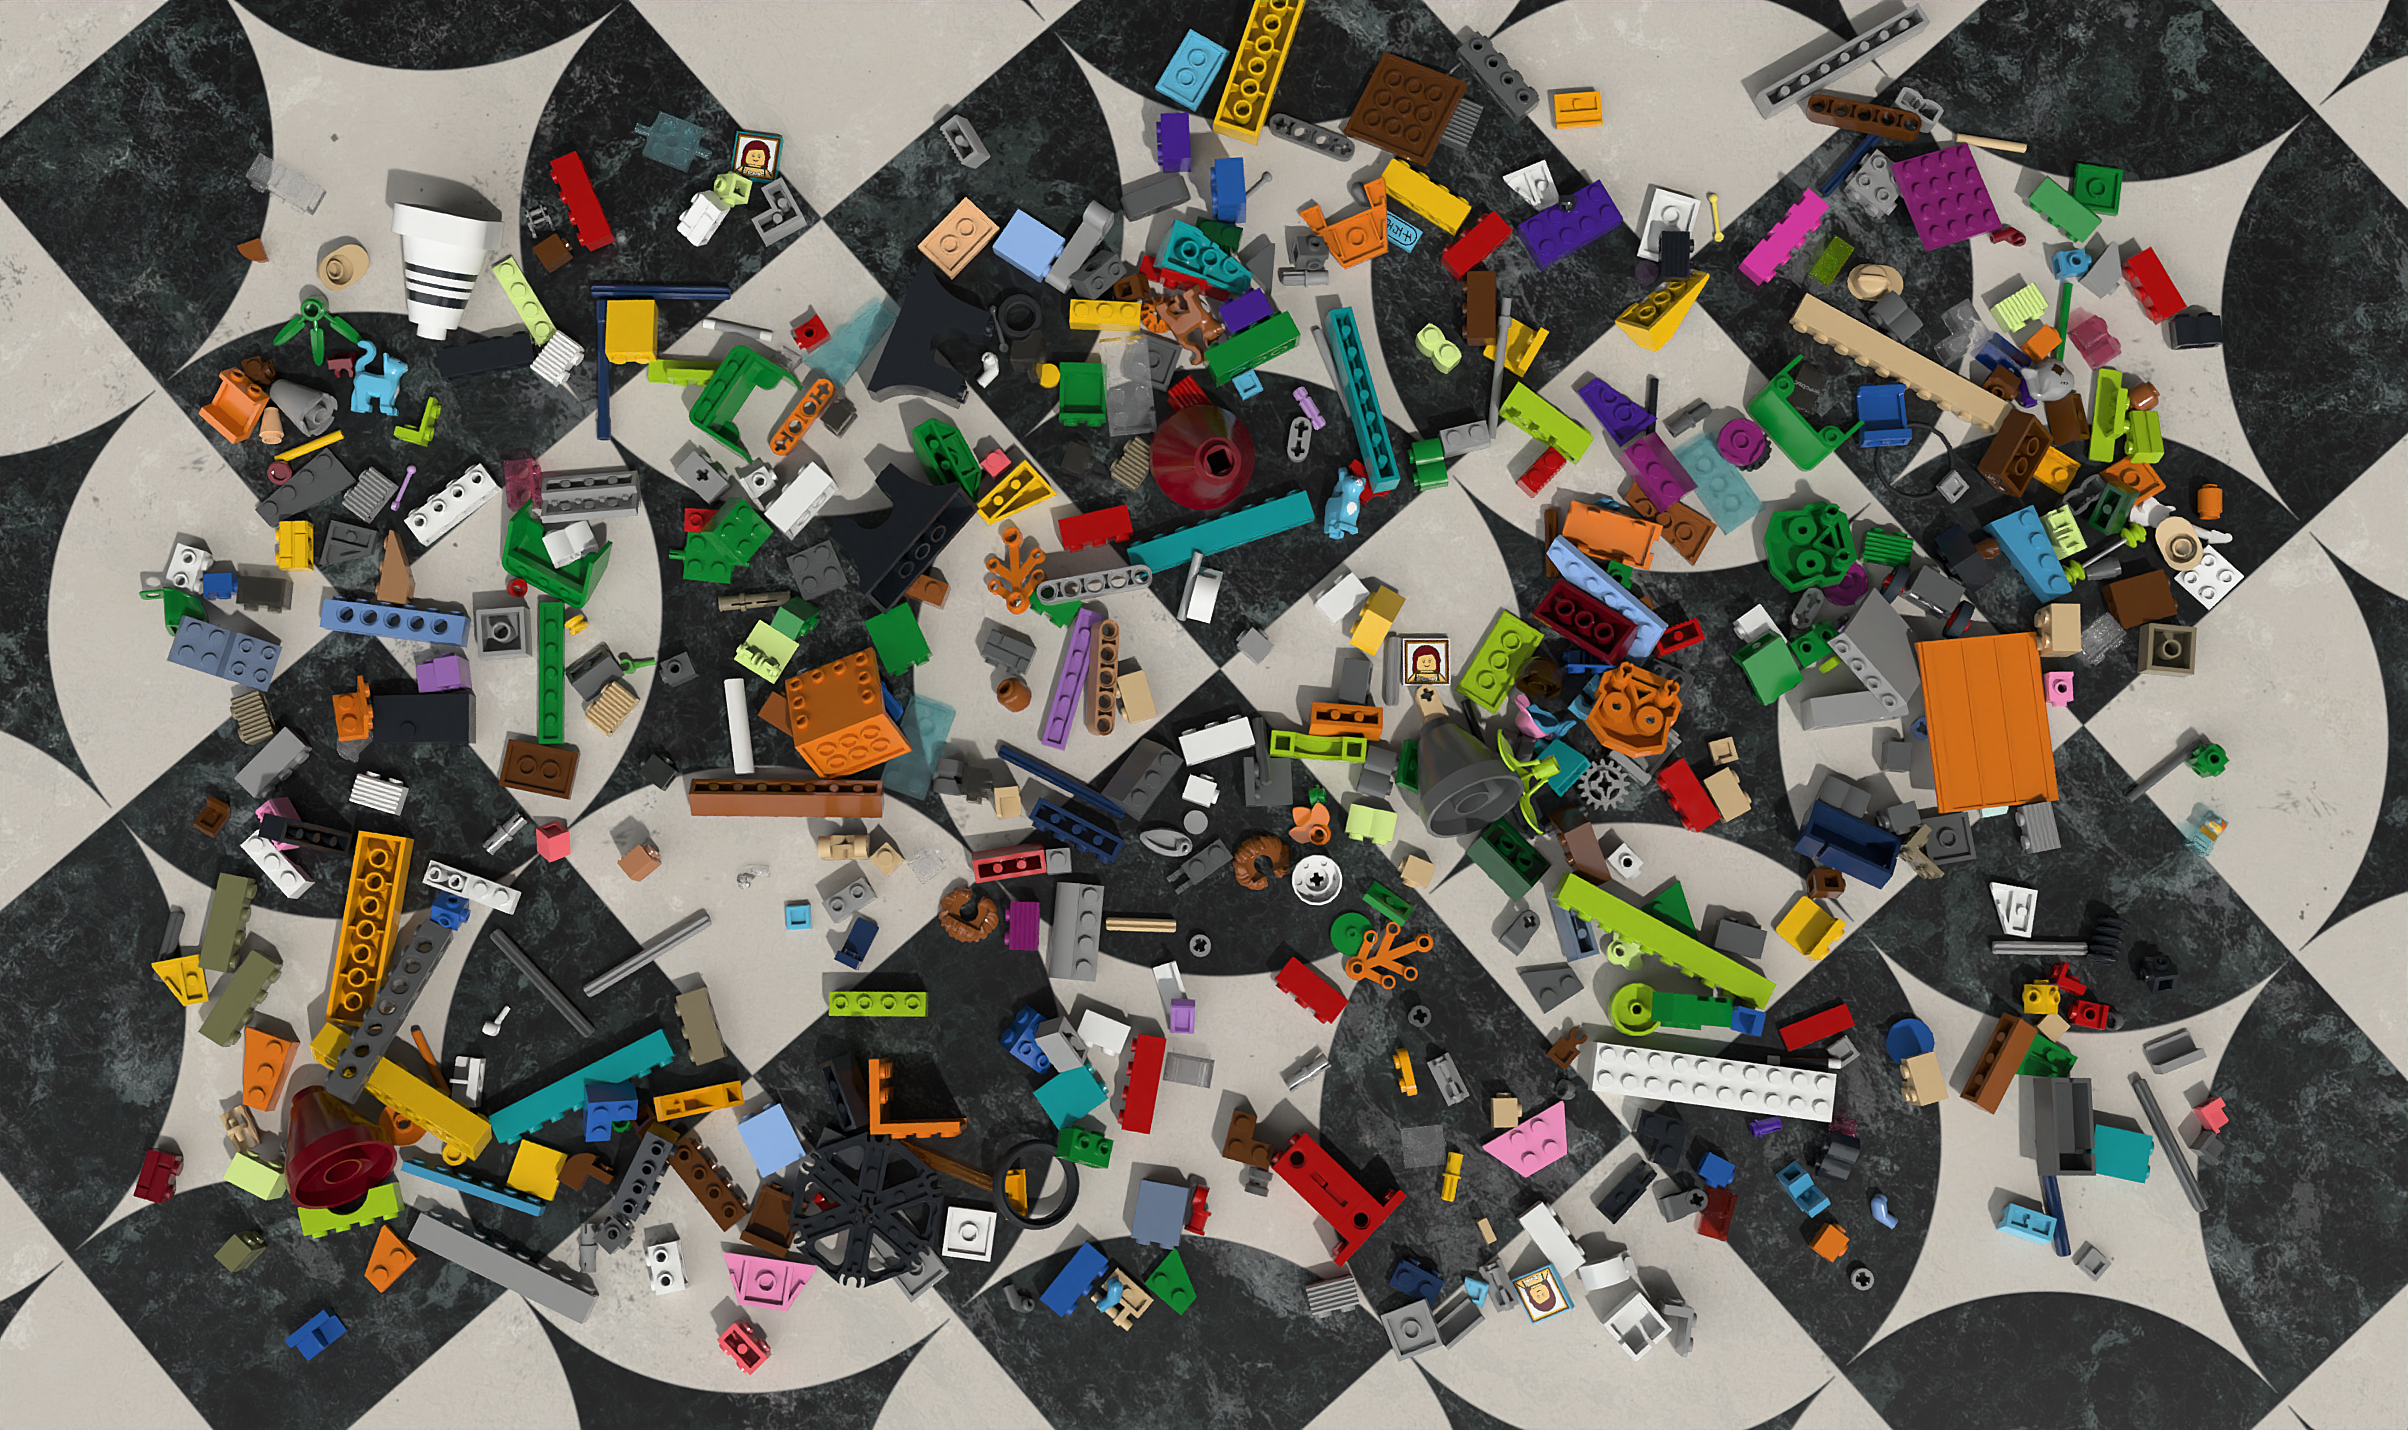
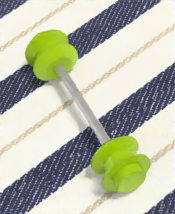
M2131 522L2129 524L2130 529L2125 527L2121 529L2122 539L2088 561L2080 564L2075 560H2070L2069 567L2062 565L2061 567L2069 584L2072 586L2076 585L2077 578L2084 580L2085 567L2125 543L2135 548L2137 540L2145 542L2146 531L2144 527L2139 523Z

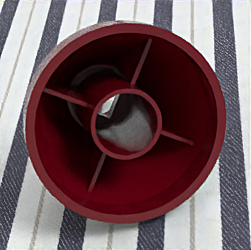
M1194 404L1174 411L1160 423L1150 443L1149 467L1156 485L1170 500L1190 509L1211 510L1230 503L1245 489L1254 470L1255 449L1249 431L1234 414L1217 406ZM1216 452L1217 460L1211 469L1207 456Z
M321 1085L306 1087L294 1095L292 1098L293 1106L289 1112L284 1183L292 1201L297 1206L305 1209L336 1207L365 1195L369 1189L377 1187L389 1176L397 1163V1151L389 1134L343 1099L328 1093Z

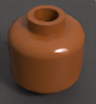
M2138 381L2128 389L2127 396L2130 397V404L2127 411L2145 412L2152 410L2158 405L2160 393L2151 382Z
M1009 678L999 684L997 700L1009 711L1020 712L1029 706L1032 691L1017 678Z

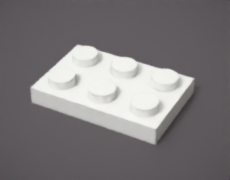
M1656 188L1637 256L1658 262V238L1662 231H1689L1691 239L1701 201Z

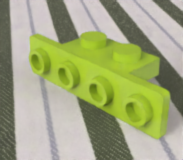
M657 359V361L649 362L648 381L649 383L673 384L677 387L697 385V387L705 388L722 362Z
M2103 368L2098 370L2088 454L2089 460L2112 462L2115 439L2123 435L2127 429L2125 411L2129 407L2130 397L2127 396L2128 389L2121 388L2122 371Z

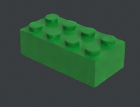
M1288 310L1283 313L1277 311L1268 317L1269 320L1263 323L1260 321L1255 322L1248 327L1247 331L1241 334L1235 332L1227 337L1228 341L1220 345L1216 342L1206 348L1203 364L1216 388L1238 375L1299 346L1301 334Z

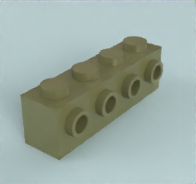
M220 873L198 964L199 968L224 973H234L235 969L238 968L240 964V955H238L240 946L244 944L246 939L244 929L252 912L250 903L257 892L256 879Z
M252 949L198 1032L221 1047L235 1045L242 1035L240 1031L243 1026L249 1024L255 1015L253 1011L257 1005L263 1003L267 998V990L270 985L276 983L282 974L280 970L283 964L261 950Z

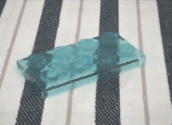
M1712 432L1675 456L1697 484L1698 488L1694 490L1695 494L1725 536L1765 509L1736 466L1728 463L1720 455L1717 448V439Z
M911 696L899 729L911 743L912 751L887 761L880 780L883 781V787L922 801L925 800L936 770L937 759L942 754L956 711Z

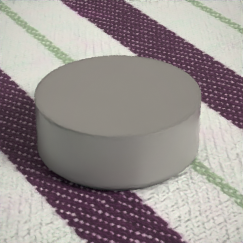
M1197 810L1189 812L1184 819L1186 830L1192 834L1202 833L1208 824L1205 814Z

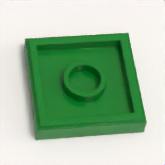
M2077 163L2074 169L2071 195L2095 214L2117 216L2123 170Z

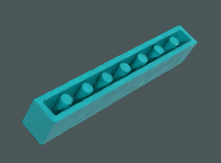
M1352 307L1329 310L1325 319V326L1372 493L1393 490L1397 487L1400 476Z
M1299 489L1293 490L1286 494L1287 497L1281 499L1272 497L1265 500V504L1257 507L1255 504L1247 505L1239 513L1233 514V511L1226 512L1219 516L1220 519L1214 521L1205 519L1197 523L1198 526L1190 529L1188 526H1183L1176 529L1174 534L1166 536V533H1162L1152 537L1153 541L1144 543L1142 540L1132 543L1130 545L1131 548L1127 549L1131 566L1146 565L1154 574L1192 561L1194 551L1204 553L1203 557L1312 522L1315 516L1307 492H1300ZM1140 571L1135 575V578L1139 579L1148 576V574Z
M660 1029L487 1118L490 1120L489 1123L499 1144L505 1142L508 1145L522 1139L521 1134L527 1131L532 1134L544 1128L542 1123L550 1119L554 1123L565 1117L564 1112L573 1109L574 1112L582 1109L585 1085L630 1083L629 1079L637 1075L640 1079L652 1073L651 1068L658 1064L660 1067H664L674 1062L672 1057L678 1055L667 1030Z

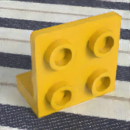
M1512 318L1511 328H1508L1504 367L1523 378L1549 331L1541 327L1539 332H1536ZM1499 327L1496 330V345H1487L1483 352L1484 356L1494 362Z

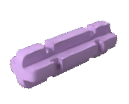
M1303 386L1297 388L1293 392L1294 397L1297 401H1300L1299 405L1307 418L1311 419L1314 429H1321L1325 426L1326 421L1322 415H1319L1320 412L1311 397L1307 396L1308 392Z

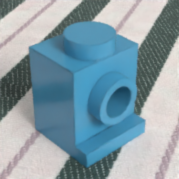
M2085 249L2060 251L2051 258L2056 280L2083 276L2089 271L2088 268L2092 264L2090 255L2085 254Z

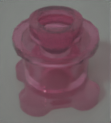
M1835 1118L1833 1123H1829L1828 1135L1833 1130L1857 1138L1856 1119L1846 1122Z

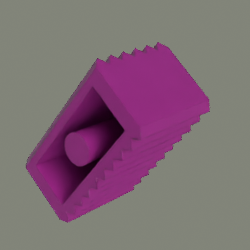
M1011 902L1010 907H1006L1005 919L1010 921V931L1005 930V945H1009V950L1039 951L1040 902Z

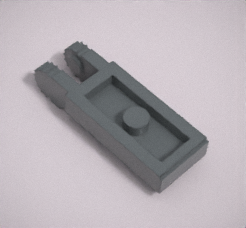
M1219 838L1182 864L1180 869L1166 879L1170 883L1179 878L1184 872L1187 874L1190 880L1182 883L1175 890L1179 895L1194 884L1195 886L1233 859V856Z

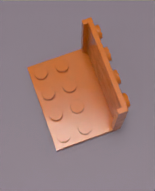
M872 647L785 680L795 748L822 780H838L912 751L911 743L885 710L876 653Z
M889 1058L869 1059L870 1134H891V1138L896 1139L906 1138V1135H913V1133H916V1138L931 1137V1134L941 1132V1137H955L967 1128V1118L890 1120V1102L894 1101V1088L889 1087V1078L893 1077V1063H889Z

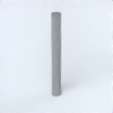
M1317 329L1312 333L1349 418L1351 414L1338 368L1322 330Z

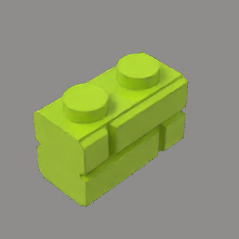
M2129 412L2126 417L2127 429L2123 434H2126L2127 437L2125 453L2129 455L2130 462H2159L2164 455L2158 412Z

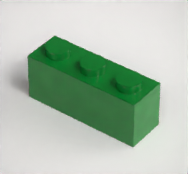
M2048 175L2028 197V200L2031 202L2029 206L2039 214L2043 211L2049 216L2047 221L2056 228L2059 226L2063 227L2067 231L2065 235L2075 243L2078 240L2083 243L2102 222L2098 215Z

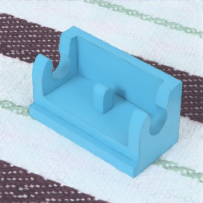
M2012 1203L2001 1211L2004 1214V1218L1998 1223L1996 1230L2040 1245L2052 1242L2056 1218Z

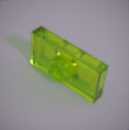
M1835 235L1808 275L1828 288L1855 248Z

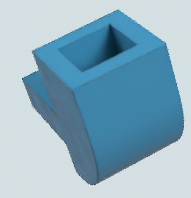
M1796 1161L1776 1174L1795 1204L1811 1218L1831 1204L1829 1199L1814 1185L1808 1172Z

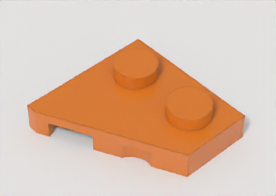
M385 1224L381 1228L364 1276L382 1293L419 1257Z

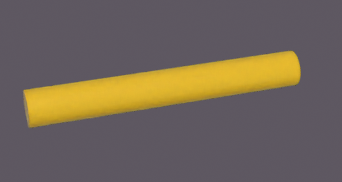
M340 429L276 455L274 458L275 461L283 460L287 462L345 437Z

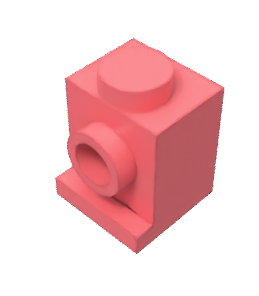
M1000 448L996 451L990 450L983 456L982 459L984 461L980 463V466L994 482L1013 468L1011 461Z

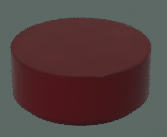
M277 460L268 467L267 475L274 484L283 485L292 478L293 469L288 462Z

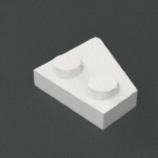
M1545 160L1503 176L1504 182L1539 213L1558 203L1559 195Z
M1991 882L1989 885L2004 933L2030 938L2038 890Z

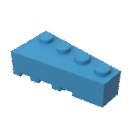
M2033 505L1983 527L1987 534L1996 538L1999 550L2005 553L2011 561L2010 564L2015 570L2019 571L2025 583L2042 604L2072 591Z

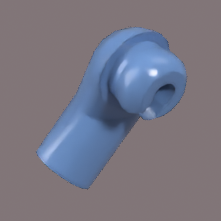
M1876 1194L1871 1200L1872 1215L1876 1220L1893 1229L1898 1219L1887 1212L1886 1196Z

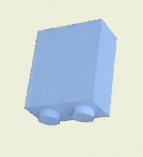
M1018 209L993 245V251L996 255L1041 283L1053 267L1052 265L1056 259L1059 258L1065 249L1066 242L1065 238Z
M775 1101L762 1107L764 1112L757 1116L753 1112L741 1118L742 1123L737 1126L763 1178L809 1154L784 1103L776 1104Z

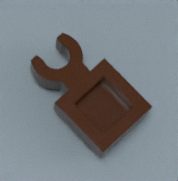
M1577 1026L1570 1029L1567 1040L1560 1036L1546 1053L1563 1070H1566L1580 1053L1575 1048L1577 1044L1584 1043L1588 1038L1586 1034L1581 1039L1575 1038L1574 1033L1578 1029Z

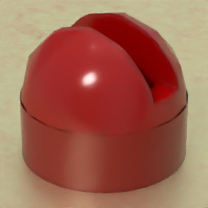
M514 578L508 581L506 590L511 596L520 598L527 593L528 585L525 580ZM514 586L520 587L519 591L514 590Z

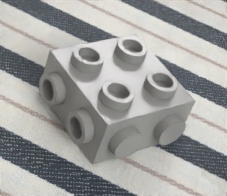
M1876 149L1872 155L1867 153L1859 164L1862 168L1858 173L1853 170L1845 180L1848 185L1843 191L1851 201L1861 204L1870 216L1880 219L1884 213L1889 215L1897 206L1894 201L1898 196L1901 198L1903 196L1890 167L1895 163Z

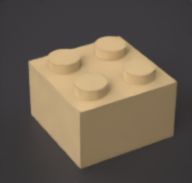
M2050 604L2037 610L2034 616V625L2038 631L2036 642L2040 657H2068L2081 651L2080 604Z

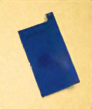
M1997 332L1992 335L1989 342L1975 357L1976 360L1990 371H1993L1998 364H2001L2018 378L2022 376L2021 370L2025 366L2029 367L2032 362L2028 356Z

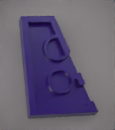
M1598 378L1593 379L1577 391V394L1619 448L1658 419Z

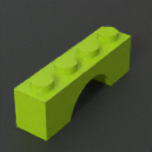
M1272 730L1269 755L1272 757L1364 765L1367 739L1344 736L1323 737Z
M399 1182L369 1189L365 1203L354 1213H344L335 1207L326 1209L298 1207L303 1236L312 1234L313 1239L328 1235L327 1230L336 1228L337 1233L351 1229L350 1224L359 1222L360 1227L375 1223L374 1218L383 1216L384 1220L399 1217L398 1212L405 1210Z

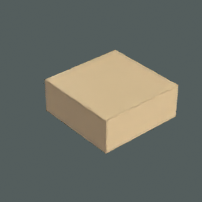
M1732 737L1707 743L1714 766L1738 760Z
M2045 1014L2034 1027L2046 1039L2055 1043L2070 1028V1025L2059 1015Z
M1485 1216L1475 1220L1487 1244L1497 1240Z

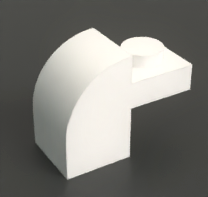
M1200 567L1187 618L1210 623L1223 572Z
M1630 1249L1623 1250L1608 1258L1593 1260L1578 1267L1586 1291L1623 1282L1629 1279V1276L1637 1273Z

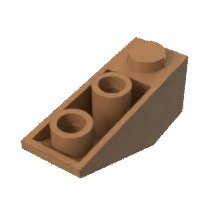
M389 530V536H386L384 540L385 558L380 562L381 580L376 585L375 594L378 596L377 600L381 602L412 606L416 583L400 534Z

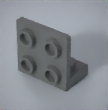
M1244 757L1245 807L1293 804L1290 758H1270L1273 783L1263 786L1260 784L1257 759Z

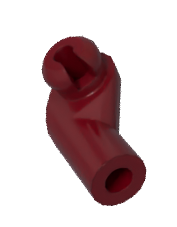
M2006 227L1990 233V240L1993 244L2006 241L2013 246L2021 247L2026 243V236L2013 227Z

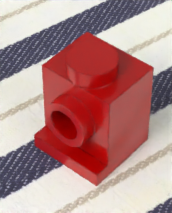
M817 314L794 330L797 335L793 338L800 350L805 348L808 354L832 339ZM811 330L814 331L813 336H806V334Z
M2073 1000V1004L2068 1009L2069 1024L2105 1030L2109 1006ZM2088 1010L2091 1011L2090 1019L2086 1017V1012Z

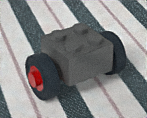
M1899 563L1891 573L1885 576L1881 583L1883 586L1879 592L1883 598L1891 604L1899 595V597L1939 620L1945 618L1946 624L1943 628L1942 636L1947 640L1957 639L1971 624L1972 620L1970 619L1974 613L1975 606L1965 600L1958 604L1966 588L1962 587L1961 582L1957 579L1941 575L1938 568L1932 565H1923L1910 575L1911 569Z

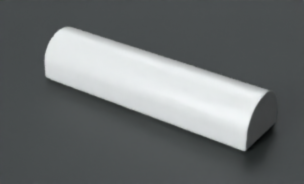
M727 679L724 683L735 774L737 776L753 774L755 771L744 680Z

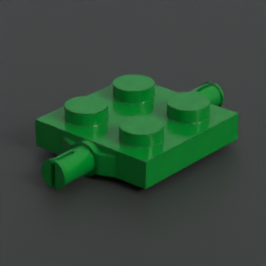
M688 532L685 549H670L669 553L679 554H669V559L683 560V579L731 584L732 574L736 566L750 567V563L747 562L745 565H731L701 533Z

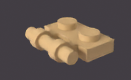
M1117 1267L1101 1287L1108 1292L1107 1281L1112 1277H1117L1123 1284V1292L1119 1303L1124 1306V1309L1119 1312L1112 1306L1105 1312L1114 1319L1113 1323L1117 1326L1121 1325L1128 1331L1133 1325L1126 1318L1130 1312L1138 1319L1154 1299ZM1096 1292L1091 1297V1300L1096 1303L1104 1297Z

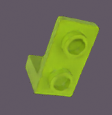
M429 397L420 430L417 427L406 424L404 428L396 426L394 436L400 440L427 447L428 441H431L434 436V421L440 416V402L434 397Z

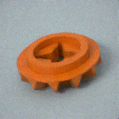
M1164 296L1152 297L1145 302L1141 310V320L1144 326L1154 333H1165L1171 330L1162 318L1157 323L1156 315H1153V312H1157V305L1164 302L1171 305V300Z

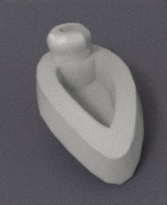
M1160 827L1144 830L1140 834V840L1145 846L1164 856H1184L1192 850L1191 840L1178 830Z

